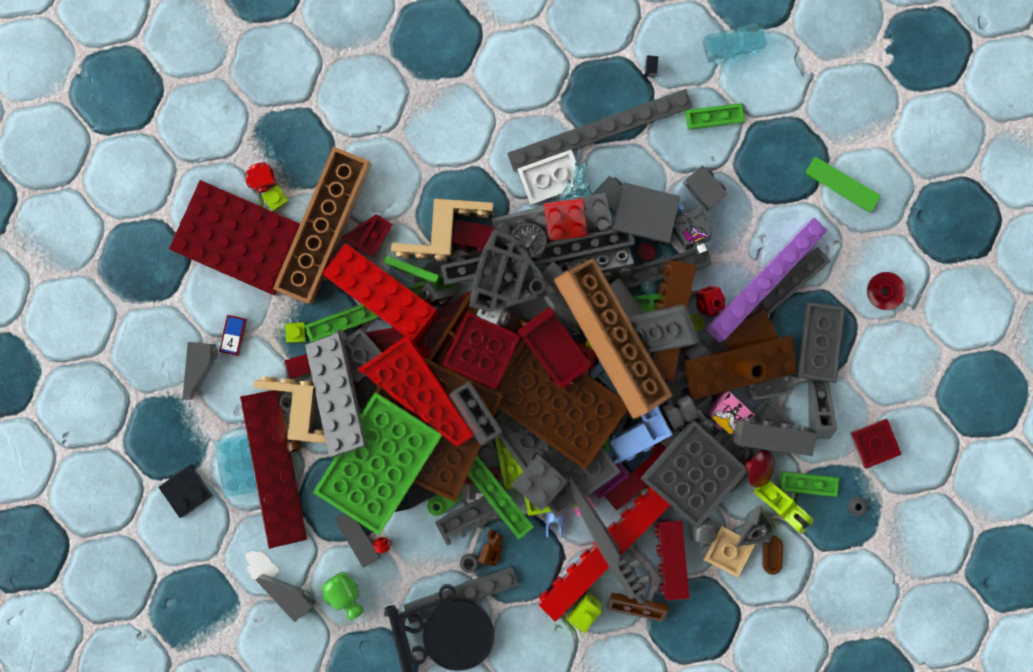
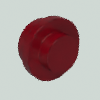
M642 243L637 247L636 255L639 260L648 262L654 258L655 248L650 243Z

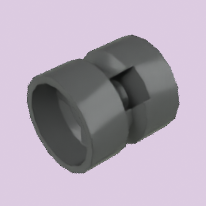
M688 395L678 399L676 404L672 402L663 406L664 413L674 430L683 426L684 421L691 422L699 418L697 410Z

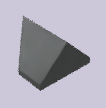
M758 505L747 514L736 547L764 542L770 543L775 525L762 506Z

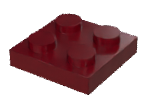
M886 418L850 432L865 469L902 455L889 421Z

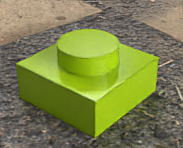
M279 185L262 194V197L273 212L289 202Z
M305 322L285 323L286 343L307 342Z

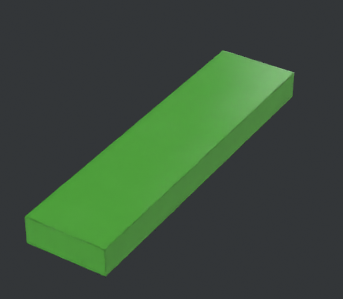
M817 157L813 158L804 173L869 213L872 212L881 195Z

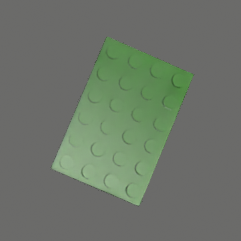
M375 392L361 414L367 446L336 456L313 493L380 535L441 439L442 434Z

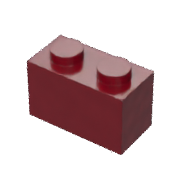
M456 220L453 245L457 246L456 249L468 250V247L476 248V252L482 253L494 227Z

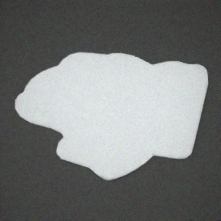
M250 551L245 554V558L250 564L247 570L252 579H257L261 574L273 578L280 571L262 551Z

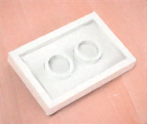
M572 150L517 169L530 206L584 187V182Z

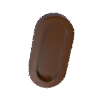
M772 535L770 543L764 542L762 544V567L768 574L775 575L782 569L783 542L777 536Z

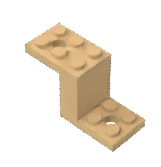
M434 199L431 246L392 243L391 251L398 258L403 259L415 256L420 260H428L429 257H435L437 261H448L453 252L455 213L460 217H470V214H477L478 218H489V215L493 216V203Z
M269 376L261 377V380L254 381V388L293 392L288 439L326 443L323 428L315 429L318 402L313 381L303 380L300 383H296V379L287 378L277 381V377Z

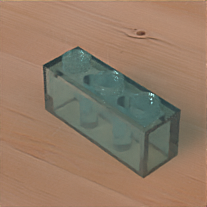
M762 22L705 36L703 45L708 63L714 62V64L725 62L727 58L739 59L747 53H751V55L759 54L767 45Z

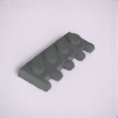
M482 496L435 521V524L448 546L451 544L449 536L460 532L461 536L465 537L464 528L475 522L479 528H482L481 519L492 513L496 519L500 518V516L486 498Z

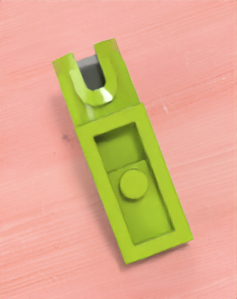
M771 481L763 487L755 488L753 491L800 534L804 533L809 525H812L814 519Z

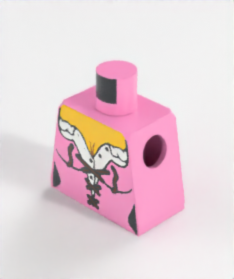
M729 391L719 393L707 411V415L714 420V429L710 432L714 436L722 428L729 434H733L735 432L736 420H744V417L752 418L754 416Z

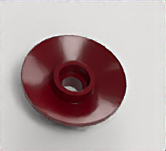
M878 273L868 283V299L878 309H894L905 298V284L894 273ZM882 288H885L887 291L885 295L881 293Z

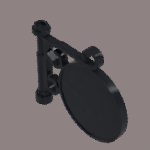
M444 584L440 587V600L415 606L399 612L395 605H390L384 608L385 611L383 613L384 617H389L402 672H413L412 663L421 665L428 656L436 664L448 670L463 671L476 667L486 659L493 647L494 627L490 616L481 606L472 601L455 599L456 589L451 584ZM445 589L452 590L453 595L443 599L442 591ZM437 606L432 610L425 622L418 615L411 616V620H417L420 623L418 628L413 629L405 625L407 618L412 613ZM423 630L424 648L422 646L412 648V652L420 651L423 653V658L417 660L412 656L406 632L417 634Z

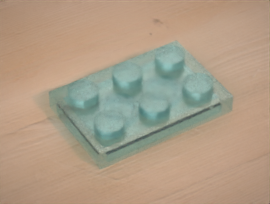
M247 434L215 440L214 446L224 498L256 492L257 487Z

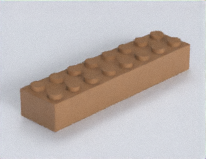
M333 146L274 285V290L307 304H314L325 278L322 273L333 259L372 164L368 160Z
M594 258L554 280L633 419L650 412L672 396L670 390Z

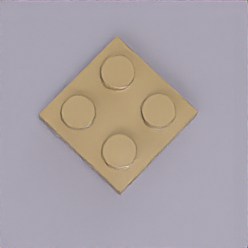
M720 525L716 532V540L710 543L703 560L738 578L755 544L736 547L740 535Z

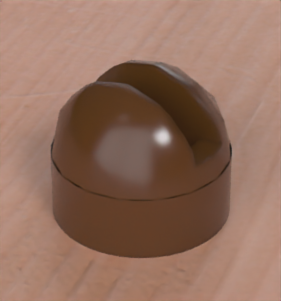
M289 439L286 443L288 453L296 452L303 448L299 440H293L292 442Z

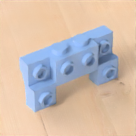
M659 405L650 412L641 415L642 421L613 436L609 435L611 451H606V453L615 465L625 459L627 461L632 460L637 456V453L641 451L647 452L654 447V444L673 435Z

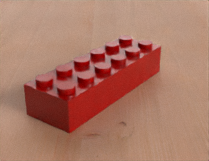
M346 243L322 273L330 282L404 337L408 336L415 345L419 343L440 315L434 307Z

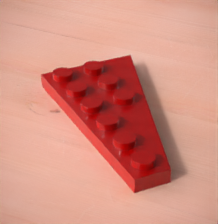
M408 336L358 369L456 446H459L474 435Z

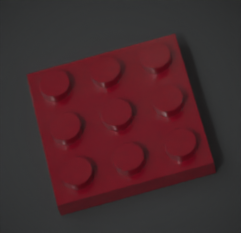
M466 312L442 366L497 390L521 336Z

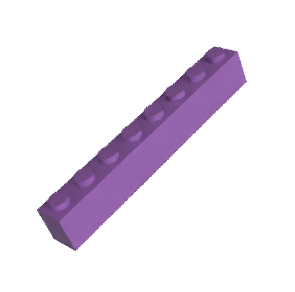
M815 217L807 221L705 329L718 342L725 340L828 230Z

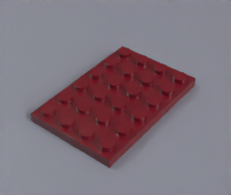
M199 180L169 250L275 296L277 291L273 289L300 223Z

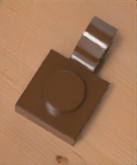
M494 530L488 532L489 543H484L478 562L491 566L497 565L503 549L499 547L503 540V534H499Z

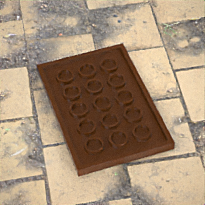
M528 346L497 389V391L504 394L498 408L586 470L628 409L620 397L587 374L582 377L578 375L573 379L574 383L566 389L564 387L560 389Z

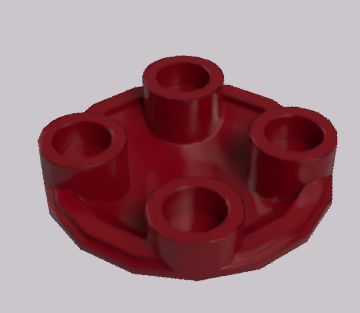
M765 449L760 450L752 460H748L745 468L748 471V479L751 486L756 488L763 487L769 482L774 473L775 458L771 452Z

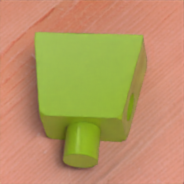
M587 590L565 619L579 631L585 633L601 614L603 602Z

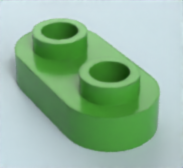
M460 491L456 502L439 494L434 495L428 501V511L434 516L442 515L459 502L462 491ZM435 503H438L440 505V509H435L433 505Z

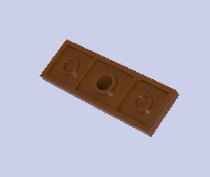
M791 335L684 360L691 399L798 373Z

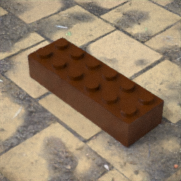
M666 260V264L663 263L661 275H664L663 281L659 283L657 292L660 294L659 302L656 301L654 311L679 305H685L686 310H688L696 265ZM680 347L649 353L664 380L674 381Z

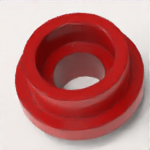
M379 537L372 545L375 552L385 553L390 551L392 541L387 539V537Z

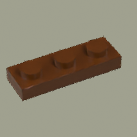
M611 593L607 603V610L663 622L668 612V605L648 600L639 604L635 598L629 599L628 596L623 594Z

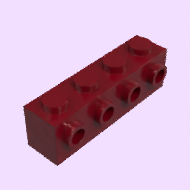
M680 518L657 520V525L654 526L655 537H658L659 545H656L657 557L660 556L661 564H658V574L662 576V583L659 584L660 594L664 595L666 601L689 599L682 520Z

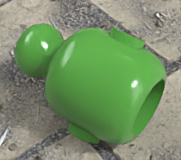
M340 572L323 584L322 591L325 602L328 605H332L336 610L345 609L349 620L356 619L364 612L363 607L356 602V599L359 597V590L357 588L359 585L354 582L353 577H350L348 573Z

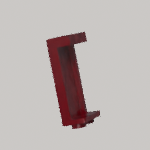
M551 307L546 308L517 330L560 389L562 387L568 388L574 383V378L578 375L582 377L590 371L591 362L588 361L563 327Z

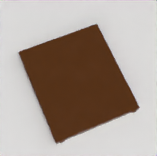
M762 308L745 318L724 341L728 349H733L778 338V335L766 310Z

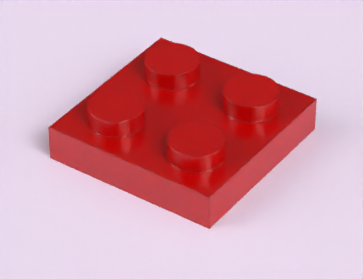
M583 198L544 203L549 241L588 236Z

